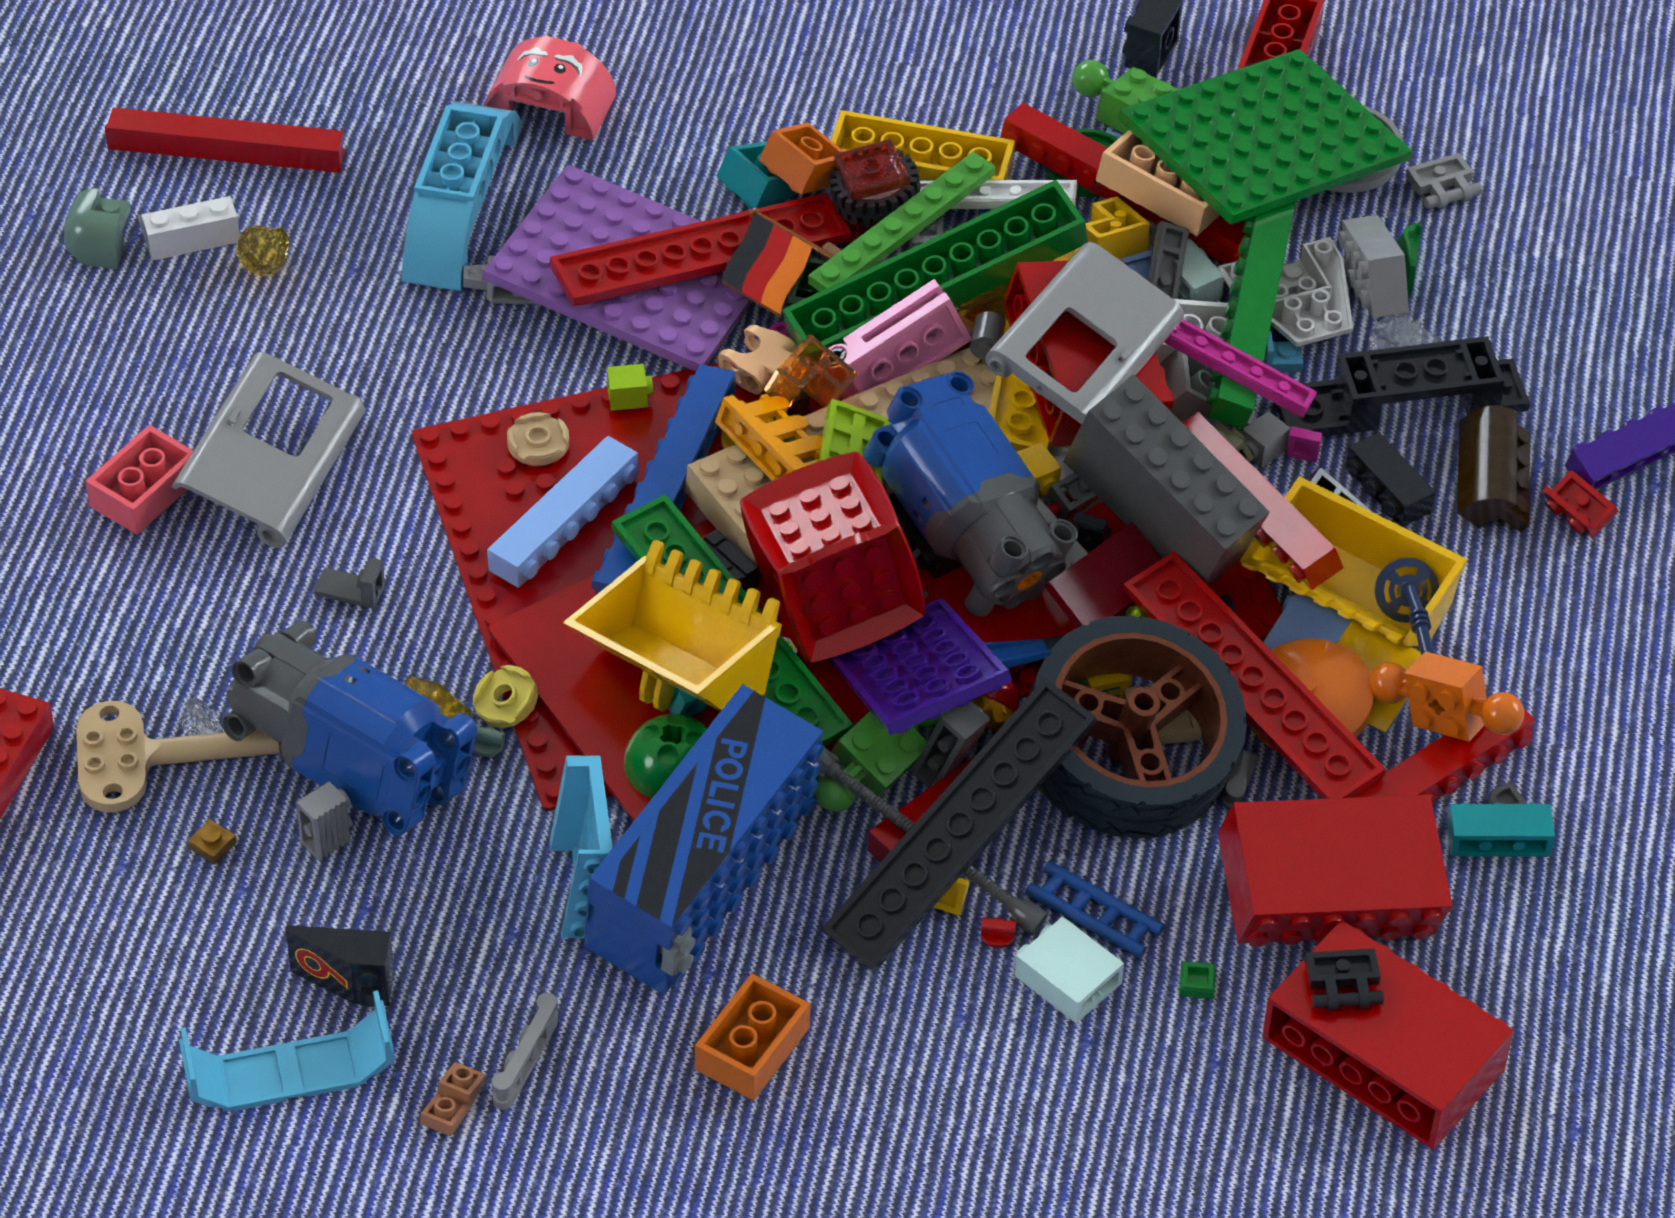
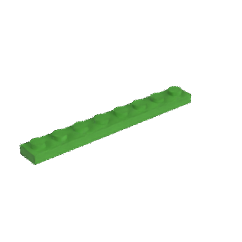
M973 151L809 274L808 284L818 291H822L877 265L995 175L996 166Z

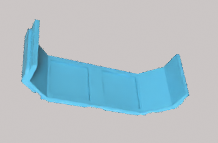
M373 991L375 1010L349 1031L220 1056L189 1046L186 1027L180 1028L182 1039H179L190 1101L208 1107L217 1106L222 1108L223 1111H238L279 1103L290 1098L310 1097L367 1084V1080L370 1077L378 1075L395 1061L383 1000L380 1001L379 992Z

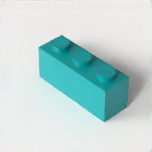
M1450 804L1446 823L1450 856L1551 857L1555 839L1551 804Z

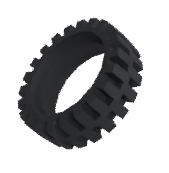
M874 146L873 151H869L868 147H864L860 154L857 150L850 152V158L845 155L841 158V163L837 162L835 164L834 171L830 175L831 196L837 213L839 215L842 214L843 219L846 221L852 219V224L859 225L863 221L865 227H870L872 222L879 223L920 192V180L915 162L911 160L908 154L904 156L903 151L899 149L893 153V148L886 146L884 151H881V146ZM873 173L890 174L904 182L898 191L880 199H862L846 191L852 182L862 176Z

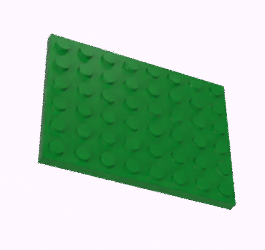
M1300 49L1122 108L1118 115V119L1230 225L1409 161L1413 152L1400 138L1392 133Z

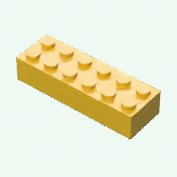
M845 110L840 111L831 141L848 155L854 150H857L860 154L864 147H868L869 151H873L874 146H881V151H884L886 146L893 148V153L899 149L903 151L904 156L908 154L911 160L915 162L920 181L936 180L973 151L996 166L995 175L989 180H1009L1014 165L1015 140ZM873 173L862 176L855 181L902 180L886 173Z

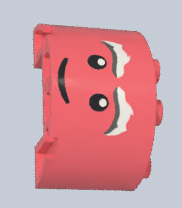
M542 36L527 39L512 49L483 106L514 111L513 101L563 112L565 113L566 135L593 141L616 96V88L612 75L593 54L584 49L582 45L560 38Z

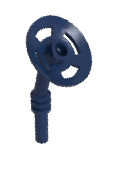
M1400 558L1387 564L1379 573L1374 590L1376 602L1381 611L1389 618L1411 624L1412 632L1417 636L1421 655L1425 651L1434 653L1429 634L1431 623L1425 607L1439 588L1437 577L1433 570L1424 562L1413 558ZM1406 566L1418 568L1416 576L1410 574L1399 576L1395 570ZM1427 578L1429 579L1431 584V596L1429 601L1426 600L1428 588L1425 580ZM1386 580L1390 581L1388 592L1391 602L1389 603L1386 602L1384 596ZM1420 583H1421V585H1422V596H1421V597L1419 596V594H1420V588H1419V586H1418ZM1395 585H1398L1397 594L1399 597L1397 598L1394 593ZM1401 605L1410 608L1411 612L1409 615L1397 613Z

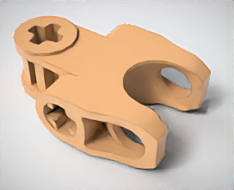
M750 325L744 330V343L752 352L739 353L732 349H724L718 354L719 368L735 371L736 384L753 394H760L769 385L793 376H797L807 392H810V382L808 380L810 365L808 361L799 357V349L793 340L777 331L758 325Z

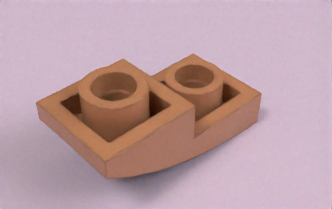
M454 1062L438 1082L437 1094L421 1112L420 1124L452 1136L474 1103L486 1079V1074Z

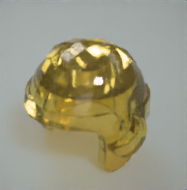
M260 225L246 228L242 231L236 243V252L241 262L240 264L243 268L247 269V272L257 276L267 277L277 273L288 259L289 236L287 232L280 226H277L275 229Z

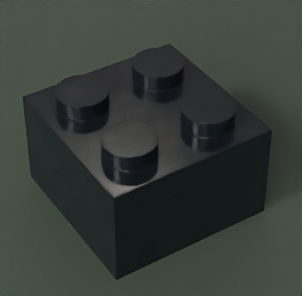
M1183 0L1138 1L1134 16L1128 17L1124 27V32L1127 33V39L1122 49V54L1125 55L1124 67L1129 69L1135 67L1157 78L1179 42Z

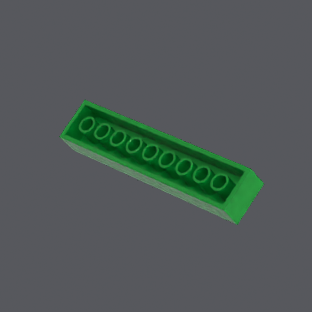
M1054 180L782 309L787 332L797 345L804 359L808 361L813 373H819L825 370L821 357L829 347L835 344H845L844 337L933 279L940 285L943 293L947 294L954 307H957L1011 281L1017 262L1053 261L1082 247V245L1088 242L1086 222L1058 181Z

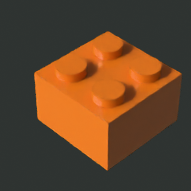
M807 122L773 130L759 161L768 167L769 172L779 176L788 183L791 190L799 194H805L830 187V175L834 171L835 164L837 162L841 163V158L845 155L849 158L850 155Z

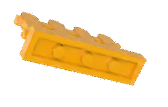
M763 394L758 401L745 404L734 395L723 397L715 423L772 481L794 470L819 462L823 436H808L805 433L808 427V420L800 415L788 416L786 414L789 406V401L786 398L778 395L770 397L768 394ZM773 417L777 419L775 421L768 423L763 422V420L770 419ZM791 437L796 439L787 443L782 441ZM810 457H814L816 459L806 463H803L801 461L803 459H807Z

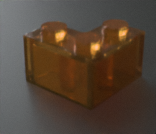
M809 334L779 366L764 390L771 396L778 395L786 398L789 401L788 409L803 392H806L825 408L832 398L840 400L859 373Z

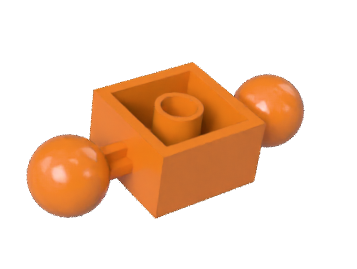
M1425 651L1407 671L1397 663L1385 662L1377 665L1371 671L1368 678V684L1374 694V698L1381 703L1394 704L1408 697L1412 726L1461 740L1470 741L1484 725L1493 733L1500 735L1510 734L1516 731L1524 720L1523 704L1515 695L1508 692H1498L1487 698L1483 667L1473 663Z

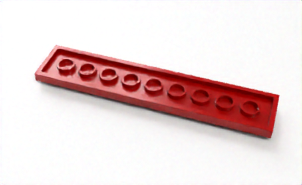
M827 193L759 208V212L819 247H822L827 242L837 245L851 240L852 232L842 216L837 213L836 207L834 208L833 202ZM751 210L551 256L549 266L573 307L723 272L728 261L747 234L752 221L750 216Z
M1175 551L1123 584V590L1127 596L1149 618L1168 622L1189 632L1192 638L1194 636L1216 652L1229 668L1230 674L1234 676L1243 695L1246 720L1322 799L1353 798L1385 776L1386 768Z

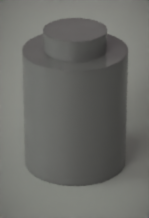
M985 311L978 314L975 318L970 350L976 357L985 360L986 354L1004 335L1006 321L1000 314Z

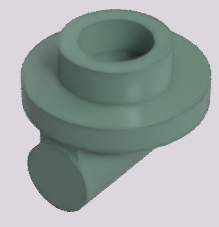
M476 726L477 735L473 751L484 757H491L500 753L504 747L505 733L494 728Z

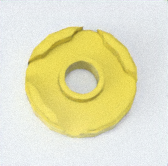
M512 665L500 667L501 670L496 672L490 671L485 674L475 688L473 694L475 710L481 720L491 727L507 728L515 726L525 720L535 708L538 699L536 683L526 670ZM512 691L509 699L503 702L498 701L502 693Z

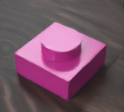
M1292 426L1286 456L1317 463L1322 433Z

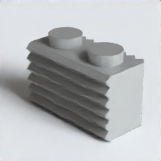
M327 782L295 802L298 813L299 836L301 838L299 840L317 860L322 861L323 857H328L329 853L333 854L334 850H339V846L344 847L345 843H350L349 828L353 826V822L348 814L347 807L351 805V802L343 789H337L331 782Z

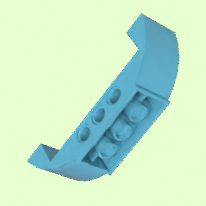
M456 101L451 103L450 106L446 105L414 187V196L404 243L402 282L461 291L464 266H468L467 243L504 145L515 146L522 128L520 116L517 112Z

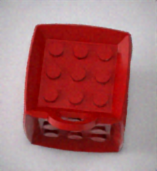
M854 451L799 468L741 498L742 519L752 553L771 597L780 602L778 611L780 620L793 644L806 662L813 663L870 645L905 628L926 614L923 588L908 541L882 483L859 452Z

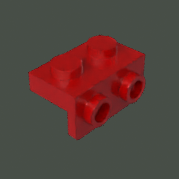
M1572 470L1553 489H1550L1547 485L1542 489L1547 499L1544 502L1545 505L1555 515L1558 516L1560 513L1568 518L1567 523L1577 533L1581 534L1584 531L1591 538L1619 512L1612 502Z

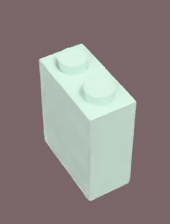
M1063 916L1053 925L1048 924L1040 932L1039 937L1030 945H1023L1015 956V977L1074 1023L1079 1022L1122 984L1124 963Z

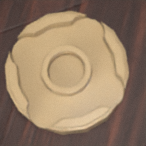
M529 413L520 416L507 431L508 450L521 463L532 466L548 465L558 461L566 454L569 448V429L564 421L559 418L558 420L551 418V414Z

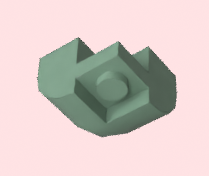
M86 189L75 196L65 219L64 242L65 248L76 257L78 263L110 269L118 268L125 250L123 229L131 211L130 201L101 198L99 189Z

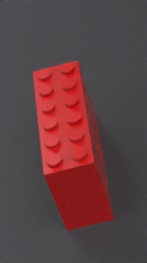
M1068 261L1017 262L1002 303L1010 327ZM1065 311L1027 353L1026 358L1069 391L1078 392L1115 349V346L1068 311ZM1156 351L1136 374V377L1168 409H1171L1174 404L1173 392L1168 389L1165 381V370L1159 364ZM1030 387L1043 428H1045L1049 439V446H1071L1081 424Z
M1430 795L1234 802L1218 831L1237 944L1249 943L1250 946L1257 947L1263 946L1268 942H1282L1284 945H1294L1301 941L1315 940L1316 943H1320L1339 922L1343 921L1359 928L1370 938L1380 937L1382 940L1388 941L1397 939L1400 936H1413L1416 939H1425L1435 934L1453 907Z
M1344 921L1339 922L1311 952L1375 949L1381 978L1379 985L1368 987L1369 991H1383V1004L1370 1005V1009H1358L1357 1006L1339 1007L1338 1011H1327L1326 1008H1312V995L1325 993L1324 988H1309L1305 961L1303 960L1268 997L1262 1038L1434 1151L1504 1072L1514 1030L1503 1020L1495 1018L1479 1008L1475 1002L1463 998L1452 991L1445 983L1437 981L1424 973L1417 965L1402 959L1393 953L1389 947L1380 945L1366 936L1359 928L1351 926ZM1355 987L1337 988L1338 993L1356 992Z

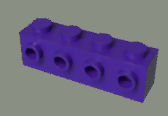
M1675 403L1665 408L1658 406L1642 419L1632 418L1614 432L1611 429L1606 430L1595 441L1588 444L1586 441L1577 444L1570 450L1571 455L1565 463V467L1568 471H1574L1597 490L1675 453Z

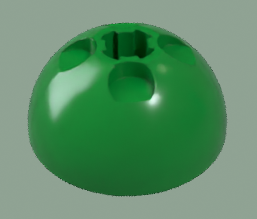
M664 714L646 721L631 736L625 750L624 771L628 781L637 791L652 799L708 727L697 719L683 714Z

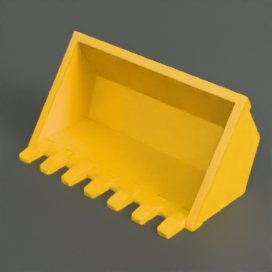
M1299 476L1285 495V498L1336 548L1344 568L1311 590L1303 581L1298 583L1290 574L1289 566L1286 563L1280 565L1270 551L1271 548L1269 546L1263 548L1256 538L1241 558V565L1249 570L1265 574V578L1273 582L1289 586V590L1299 595H1307L1313 598V602L1323 607H1331L1337 610V614L1340 616L1354 619L1362 623V627L1370 631H1378L1386 635V639L1394 643H1402L1408 647L1419 645L1416 634L1412 632L1411 624L1398 622L1386 616L1376 602L1374 590L1379 573L1390 562L1400 558L1420 560L1433 570L1439 583L1438 590L1425 607L1431 623L1429 634L1432 639L1453 602L1460 576L1465 569L1468 559ZM1406 566L1395 571L1399 576L1406 574L1416 576L1418 568ZM1427 578L1425 580L1428 588L1426 600L1429 601L1431 596V584L1429 579ZM1386 580L1384 586V596L1387 603L1391 602L1388 592L1390 581ZM1420 583L1418 586H1419V588H1420V594H1419V596L1421 597V596H1422V585H1421V583ZM1395 585V589H1394V593H1395V597H1396V598L1399 597L1398 594H1397V587H1398V585ZM1402 605L1397 613L1409 615L1411 612L1409 607Z
M659 540L652 541L647 556H643L563 622L595 645L642 669L643 675L639 688V699L647 704L653 701V707L662 712L663 710L666 711L672 702L671 699L673 698L675 687L719 711H722L742 684L764 695L777 638L780 635L782 624L776 622L780 606L778 600L769 598L761 614L757 612L760 591L754 588L748 589L741 604L737 602L741 586L740 581L734 578L729 579L723 594L718 592L721 572L716 569L709 570L704 585L699 583L702 562L696 559L690 560L684 575L680 573L683 553L679 550H672L666 565L662 564L664 543Z

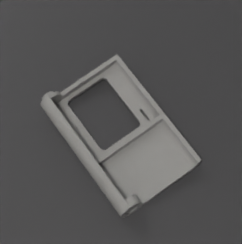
M1087 242L1082 245L990 349L985 357L986 364L995 375L1006 377L1014 374L1033 388L1036 393L1045 397L1082 425L1091 408L1133 374L1136 376L1169 337L1171 332L1181 323L1184 318V312L1174 299L1096 243ZM1065 311H1068L1115 346V349L1078 392L1069 391L1026 358L1027 353Z
M265 352L255 353L171 487L176 490L180 487L186 488L259 524L257 535L260 540L268 546L282 548L287 543L364 415L365 407L360 398L353 394H349L270 354ZM276 376H282L306 390L312 391L331 401V405L299 456H291L247 434L243 430Z

